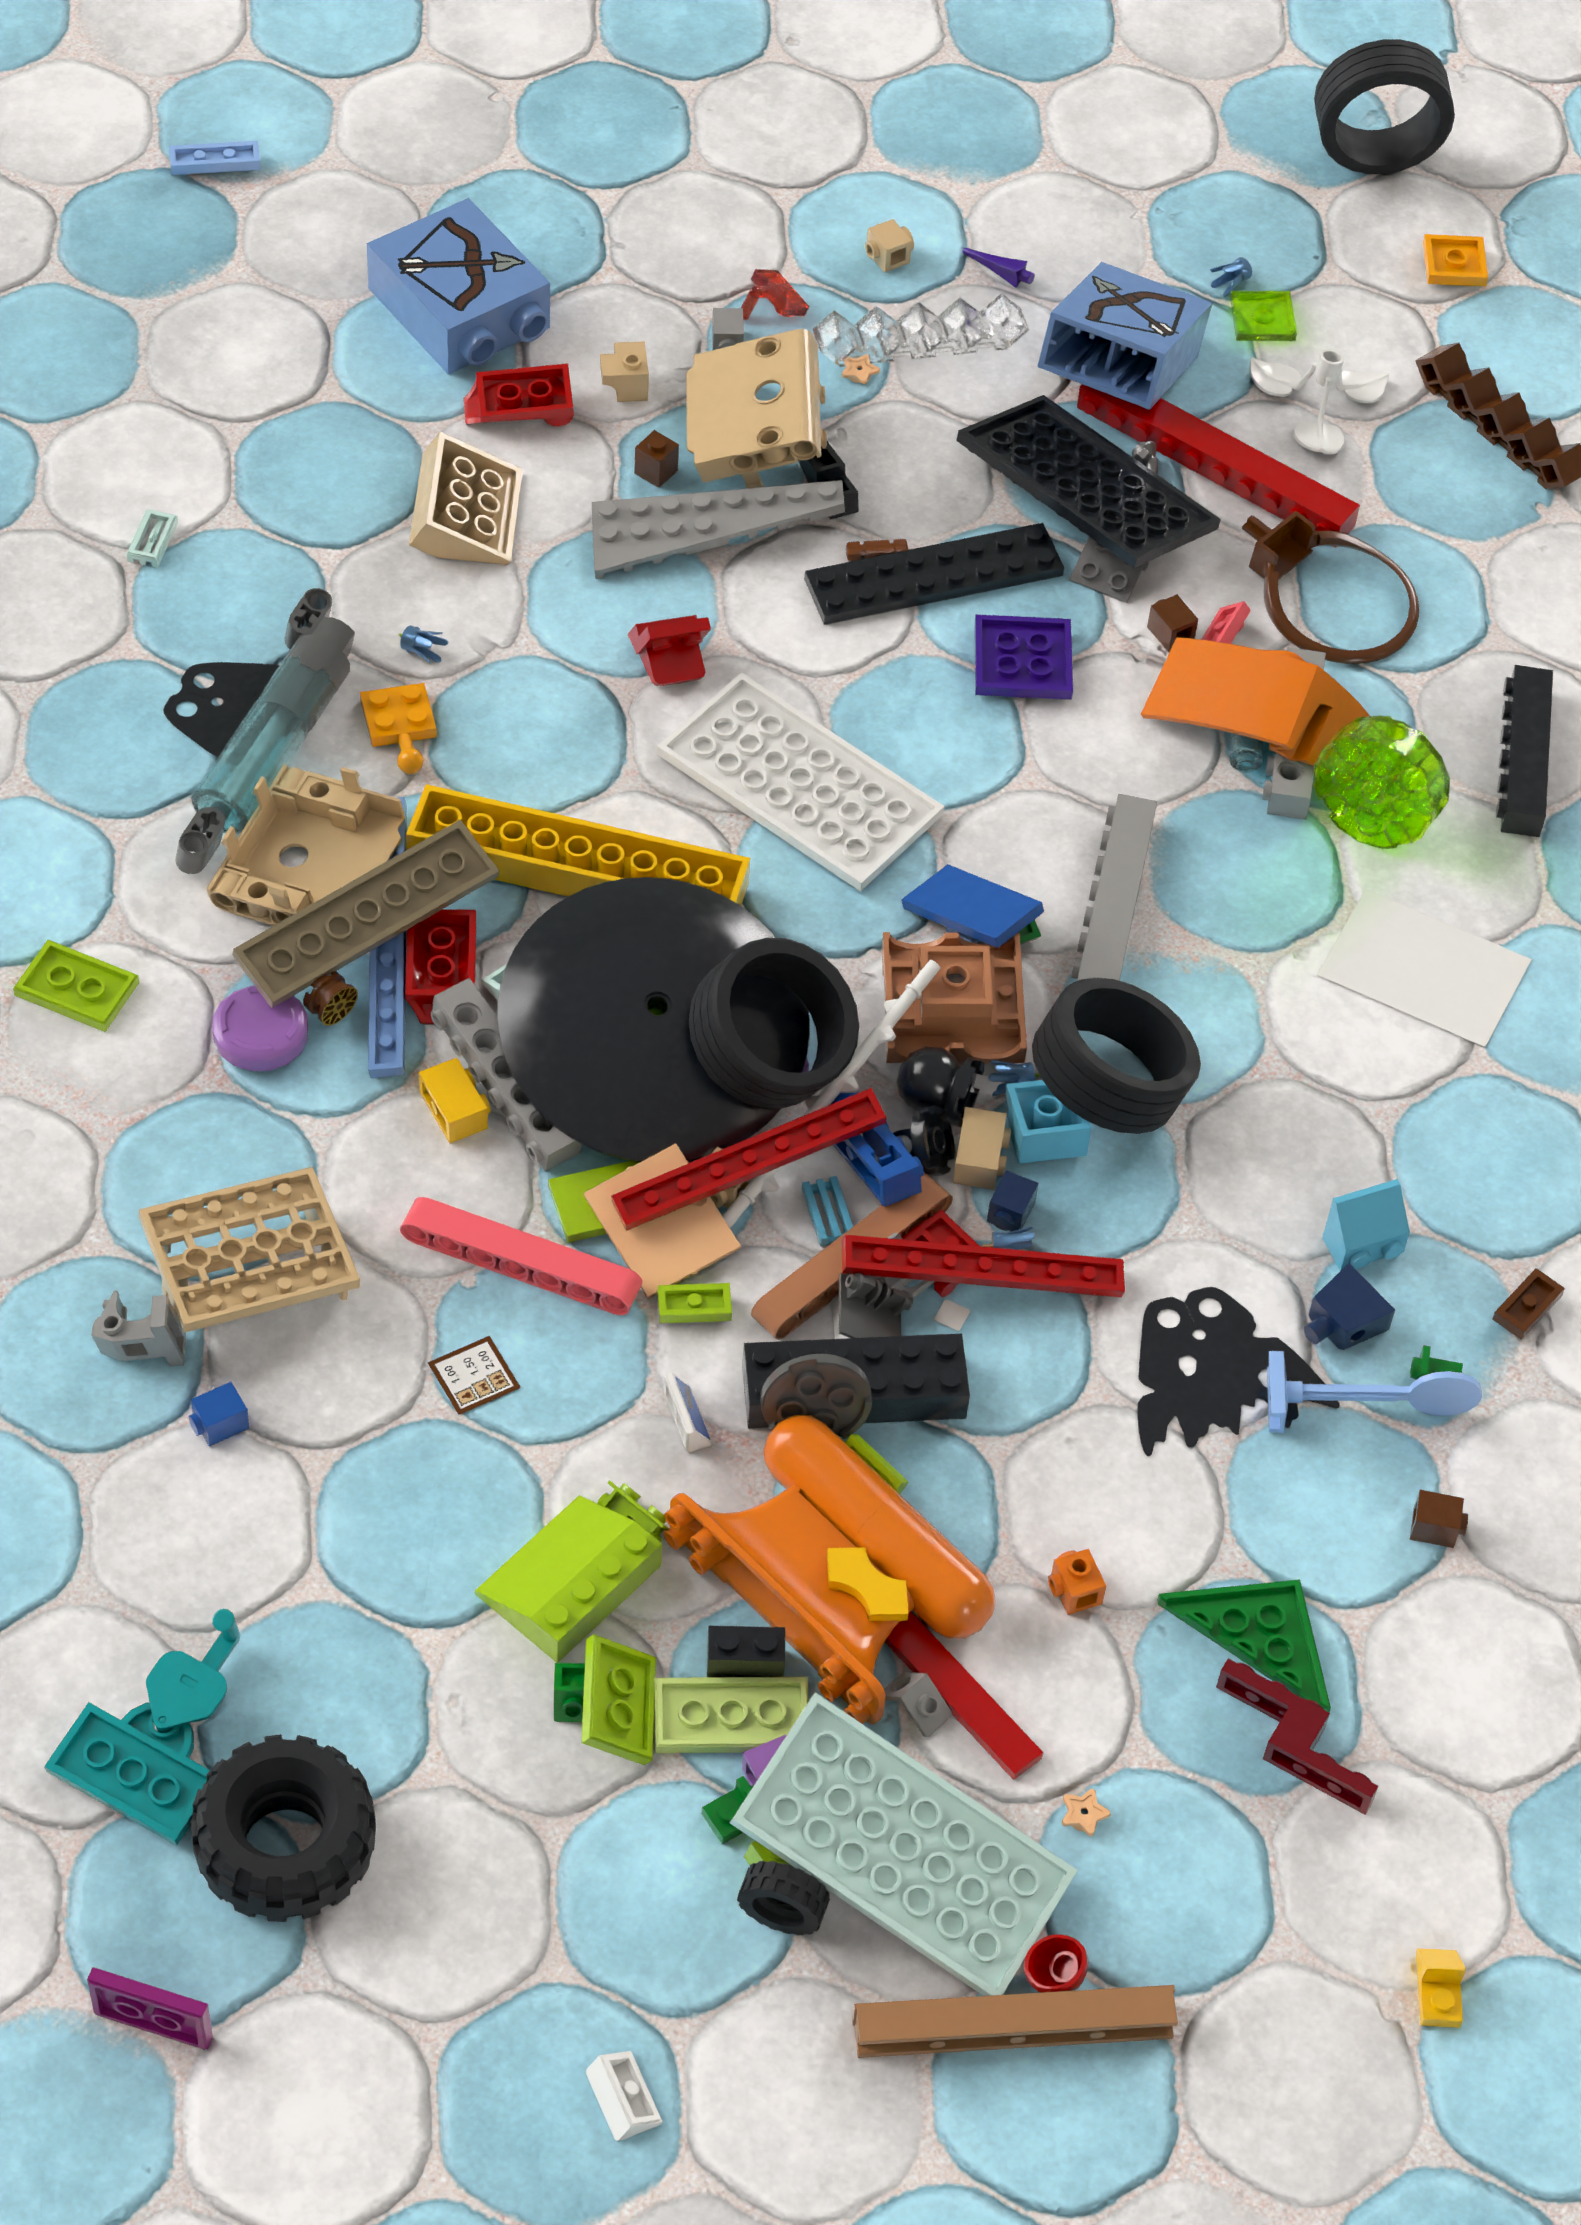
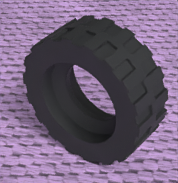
M758 1861L756 1864H751L750 1868L748 1867L737 1896V1901L740 1908L749 1917L754 1918L756 1922L786 1934L803 1936L804 1934L811 1935L814 1931L817 1932L819 1930L830 1901V1894L823 1883H820L817 1878L799 1868L797 1869L791 1865L775 1861Z

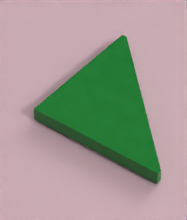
M1300 1579L1161 1593L1158 1595L1157 1601L1159 1606L1270 1680L1285 1685L1290 1692L1305 1700L1309 1699L1317 1702L1323 1710L1330 1712L1331 1706Z

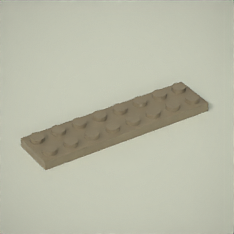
M458 820L233 949L232 955L269 1006L273 1008L311 986L322 975H330L332 971L339 970L496 879L499 875V870L463 822Z

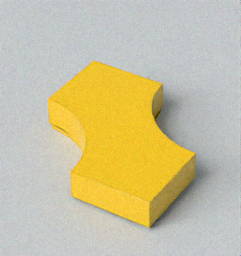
M865 1547L827 1548L829 1588L844 1591L859 1600L866 1610L869 1621L908 1620L906 1580L893 1579L879 1572L869 1561Z

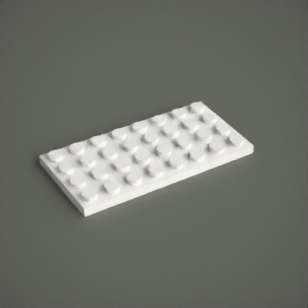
M742 672L657 745L658 756L860 892L944 815V805Z

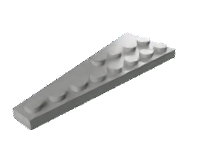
M842 480L592 502L595 578L602 579L604 578V573L623 569L624 572L632 571L633 565L652 561L653 565L661 563L663 559L677 553L679 555H690L729 544V539L748 535V538L758 536V531L777 527L778 530L785 529L792 522L801 519L804 521H814L845 512Z

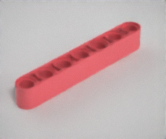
M426 1197L415 1199L400 1227L401 1234L415 1244L616 1315L628 1314L643 1283L642 1278L636 1272L626 1267Z

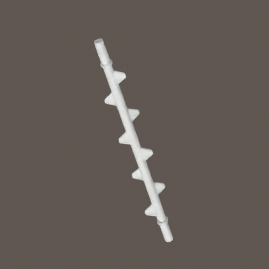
M929 960L911 984L905 986L906 990L899 999L884 1002L883 1006L887 1012L864 1042L857 1044L851 1062L843 1072L830 1082L821 1095L809 1097L805 1100L808 1111L804 1115L831 1105L840 1093H856L859 1090L853 1076L880 1043L893 1041L896 1038L892 1028L916 998L919 999L922 996L921 992L941 969L938 963ZM779 1168L753 1178L744 1190L738 1192L739 1196L722 1216L729 1228L734 1225L750 1204H754V1199L760 1192H776L780 1188L774 1176Z

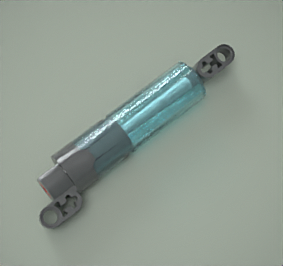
M320 588L308 590L290 614L284 638L285 644L290 651L193 793L191 800L196 814L179 839L175 859L178 869L183 873H200L219 847L223 833H226L230 826L234 827L236 834L242 832L259 805L257 796L253 794V789L261 776L265 777L269 788L283 764L289 765L308 736V733L313 729L349 674L350 662L347 657L351 652L355 632L341 620L329 617L332 597L327 591Z

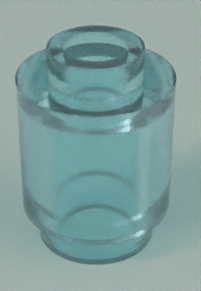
M1233 733L1230 748L1231 766L1243 773L1259 769L1263 761L1264 741Z

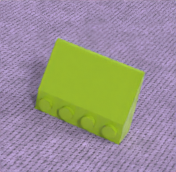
M579 1495L475 1590V1595L558 1663L661 1567L662 1543L634 1520Z

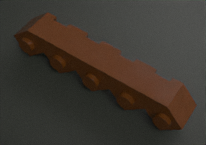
M1460 342L1439 346L1415 360L1425 388L1433 395L1438 393L1448 401L1447 407L1461 419L1466 420L1469 418L1478 426L1477 432L1492 445L1499 443L1508 451L1507 457L1523 471L1529 469L1537 475V483L1543 488L1566 487L1581 478V443L1560 445L1556 429L1550 417L1530 420L1520 392L1500 395L1495 377L1492 375L1489 367L1470 370L1466 354L1462 350Z

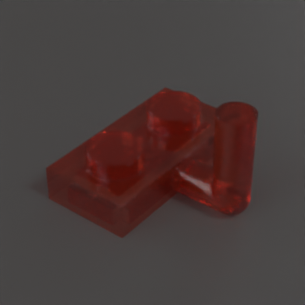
M755 269L751 280L756 286L750 288L741 306L743 308V320L749 319L759 298H767L774 305L776 312L784 317L806 315L810 306L778 270Z

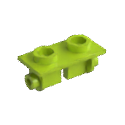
M609 1480L607 1483L614 1490L610 1495L604 1493L599 1498L597 1504L627 1518H633L635 1522L661 1542L662 1537L659 1535L663 1530L666 1531L668 1529L664 1525L667 1522L664 1514L653 1505L648 1510L644 1509L637 1503L641 1496L626 1483H623L619 1488Z

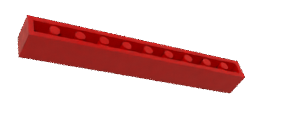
M1080 385L1078 409L1138 442L1153 441L1157 446V452L1254 503L1267 512L1285 520L1293 512L1298 511L1315 525V531H1338L1349 534L1355 527L1360 504L1168 401L1160 398L1151 409H1147L1089 386Z

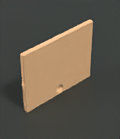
M676 1143L635 1166L628 1167L622 1173L583 1193V1196L627 1267L642 1278L641 1289L647 1299L657 1295L658 1285H675L690 1276L697 1275L699 1271L741 1249L740 1243L710 1196L628 1231L625 1230L612 1203L611 1195L688 1164Z

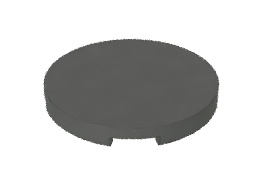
M811 1354L794 1358L772 1372L763 1385L760 1402L763 1417L771 1431L779 1422L793 1415H811L824 1422L839 1437L842 1436L845 1439L856 1432L867 1420L872 1408V1395L867 1376L856 1364L836 1355Z

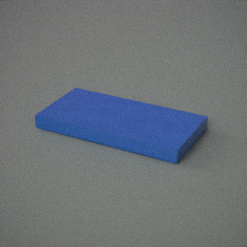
M949 864L901 899L905 910L996 948H999L1044 912L1041 901Z

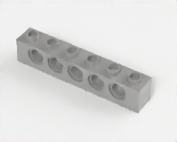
M1287 647V651L1296 653L1304 661L1318 665L1324 670L1326 653ZM1276 752L1273 753V756H1268L1265 775L1271 776V781L1265 780L1262 800H1268L1267 814L1306 820L1311 801L1313 766L1300 761H1290Z
M468 978L435 995L431 1018L435 1026L439 1030H444L448 1035L450 1045L455 1054L459 1057L463 1056L474 1080L477 1083L481 1082L486 1088L488 1098L493 1107L501 1109L504 1113L509 1129L515 1136L519 1135L524 1141L526 1151L534 1163L539 1162L546 1172L580 1154L582 1149L581 1143L565 1135L549 1123L531 1103L522 1105L517 1102L518 1100L529 1102V1100L522 1093L505 1060L499 1039L497 1015L471 979ZM468 1021L472 1025H463L460 1022ZM486 1047L491 1049L492 1051L484 1052L481 1051L479 1048ZM498 1074H507L511 1077L502 1078ZM536 1127H546L549 1131H539Z

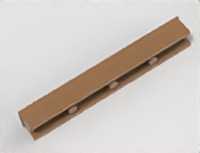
M1161 1985L854 2004L852 2026L855 2027L857 2057L865 2058L1173 2039L1172 2026H1177L1178 2020L1174 2000L1175 1986Z

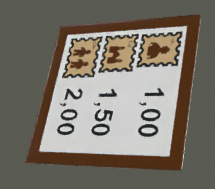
M490 1336L427 1362L458 1415L521 1388Z

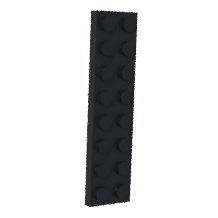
M1038 523L806 570L804 580L823 624L827 625L1063 576L1064 565L1044 523Z

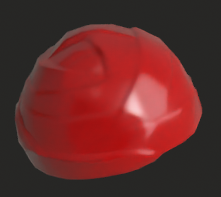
M1061 1934L1044 1937L1033 1944L1025 1957L1024 1972L1026 1979L1031 1987L1040 1993L1075 1991L1083 1983L1089 1965L1088 1955L1084 1946L1073 1937Z

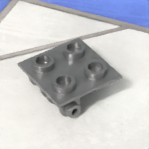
M1089 537L1069 581L1127 603L1141 572L1147 570L1150 561L1133 568Z

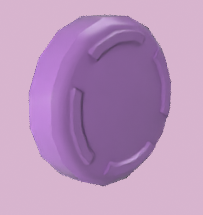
M249 986L234 991L220 1002L213 1015V1040L220 1055L233 1066L249 1071H271L288 1065L302 1053L308 1041V1016L301 1001L295 996L271 1008L255 986Z

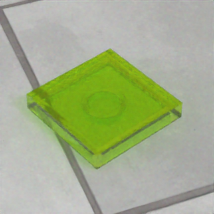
M1231 291L1230 304L1236 341H1296L1297 329L1290 291Z

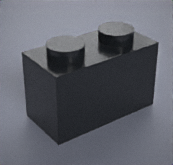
M708 1626L707 1677H784L785 1627Z

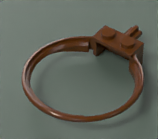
M1298 511L1293 512L1273 529L1252 515L1243 524L1242 529L1257 540L1249 568L1265 580L1263 593L1267 613L1278 631L1299 649L1326 653L1325 660L1344 664H1362L1378 661L1394 654L1412 637L1419 620L1418 596L1406 573L1384 553L1346 533L1315 531V525ZM1341 546L1359 550L1385 563L1402 580L1409 597L1408 618L1401 631L1390 641L1380 646L1364 650H1342L1328 647L1306 637L1288 620L1280 602L1278 580L1312 554L1313 550L1311 548Z

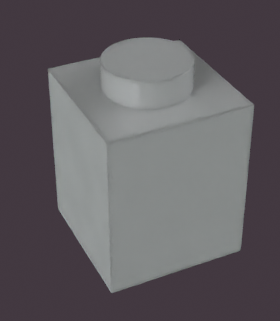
M713 308L712 350L743 342V308Z

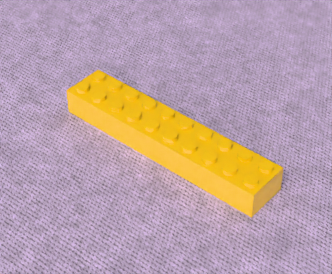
M428 784L424 787L406 832L407 850L461 820L498 868L499 875L494 880L563 896H570L585 888L608 881L650 877L678 880L701 886L721 894L741 906L749 884L751 858Z

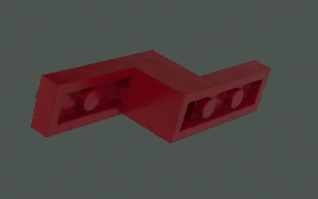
M1228 1658L1220 1671L1216 1688L1279 1722L1267 1743L1263 1760L1366 1815L1379 1786L1372 1783L1366 1775L1360 1772H1352L1337 1764L1331 1756L1313 1751L1325 1730L1330 1713L1323 1710L1317 1702L1309 1699L1305 1700L1290 1692L1285 1685L1277 1681H1270L1255 1673L1250 1666L1244 1663H1236Z

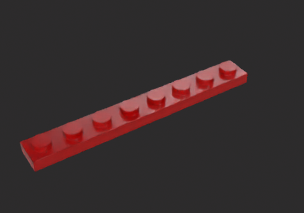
M869 1088L611 1195L612 1203L625 1230L628 1231L885 1124L887 1117L872 1088Z
M846 1234L842 1239V1273L856 1274L859 1272L868 1276L1120 1298L1125 1292L1123 1259Z

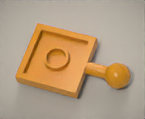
M425 683L360 692V702L372 747L399 743L401 752L398 755L397 764L400 770L406 774H415L420 771L424 759L421 752L413 747L412 741L437 738V728Z

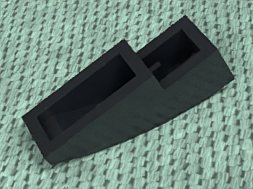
M828 441L826 448L822 449L821 446V457L817 458V456H814L809 460H798L808 483L842 480L845 512L829 516L830 520L859 512L858 490L845 474V463Z

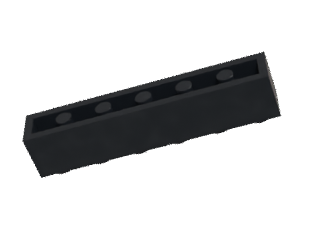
M1515 665L1512 676L1505 678L1503 696H1508V701H1504L1501 719L1507 720V725H1503L1500 744H1504L1505 749L1501 750L1499 758V768L1504 769V774L1500 773L1497 793H1502V799H1498L1496 818H1501L1500 832L1540 837L1544 825L1547 806L1553 670Z

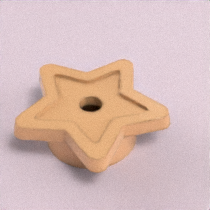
M868 354L857 359L851 357H844L843 359L846 368L841 376L849 378L855 383L866 384L871 375L880 373V368L870 363Z
M1094 1789L1088 1790L1081 1797L1071 1794L1063 1796V1801L1068 1809L1067 1814L1062 1820L1063 1826H1072L1076 1830L1085 1831L1087 1835L1093 1836L1098 1821L1111 1816L1110 1810L1097 1803L1096 1791ZM1086 1809L1088 1813L1082 1814L1081 1810Z

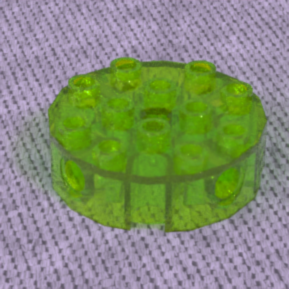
M1378 715L1358 717L1339 729L1323 748L1314 764L1313 787L1318 800L1323 799L1325 806L1331 812L1329 818L1340 830L1360 843L1380 849L1397 848L1398 845L1409 844L1410 842L1412 844L1421 839L1439 818L1449 801L1450 777L1442 756L1422 731L1415 730L1405 722L1395 720L1390 716Z

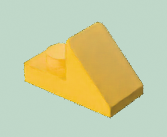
M1417 1948L1416 1962L1420 2026L1460 2028L1463 2022L1461 1982L1466 1971L1457 1950Z

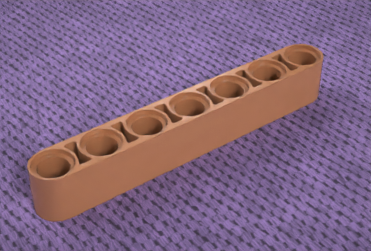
M924 1174L921 1177V1193L886 1207L883 1205L878 1207L763 1295L752 1308L751 1316L775 1339H783L829 1304L839 1294V1274L842 1273V1239L845 1234L888 1238L893 1233H898L903 1237L941 1209L946 1212L952 1204L953 1196L928 1174Z

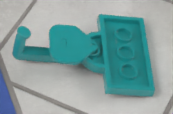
M220 1609L213 1615L212 1624L216 1630L221 1631V1634L202 1662L181 1651L168 1652L157 1661L146 1678L149 1702L131 1709L121 1720L88 1702L45 1764L46 1772L177 1846L191 1826L193 1803L198 1789L202 1790L203 1785L207 1781V1773L210 1771L190 1759L194 1749V1733L190 1723L209 1719L225 1698L227 1683L219 1670L240 1640V1632L235 1617L228 1609Z

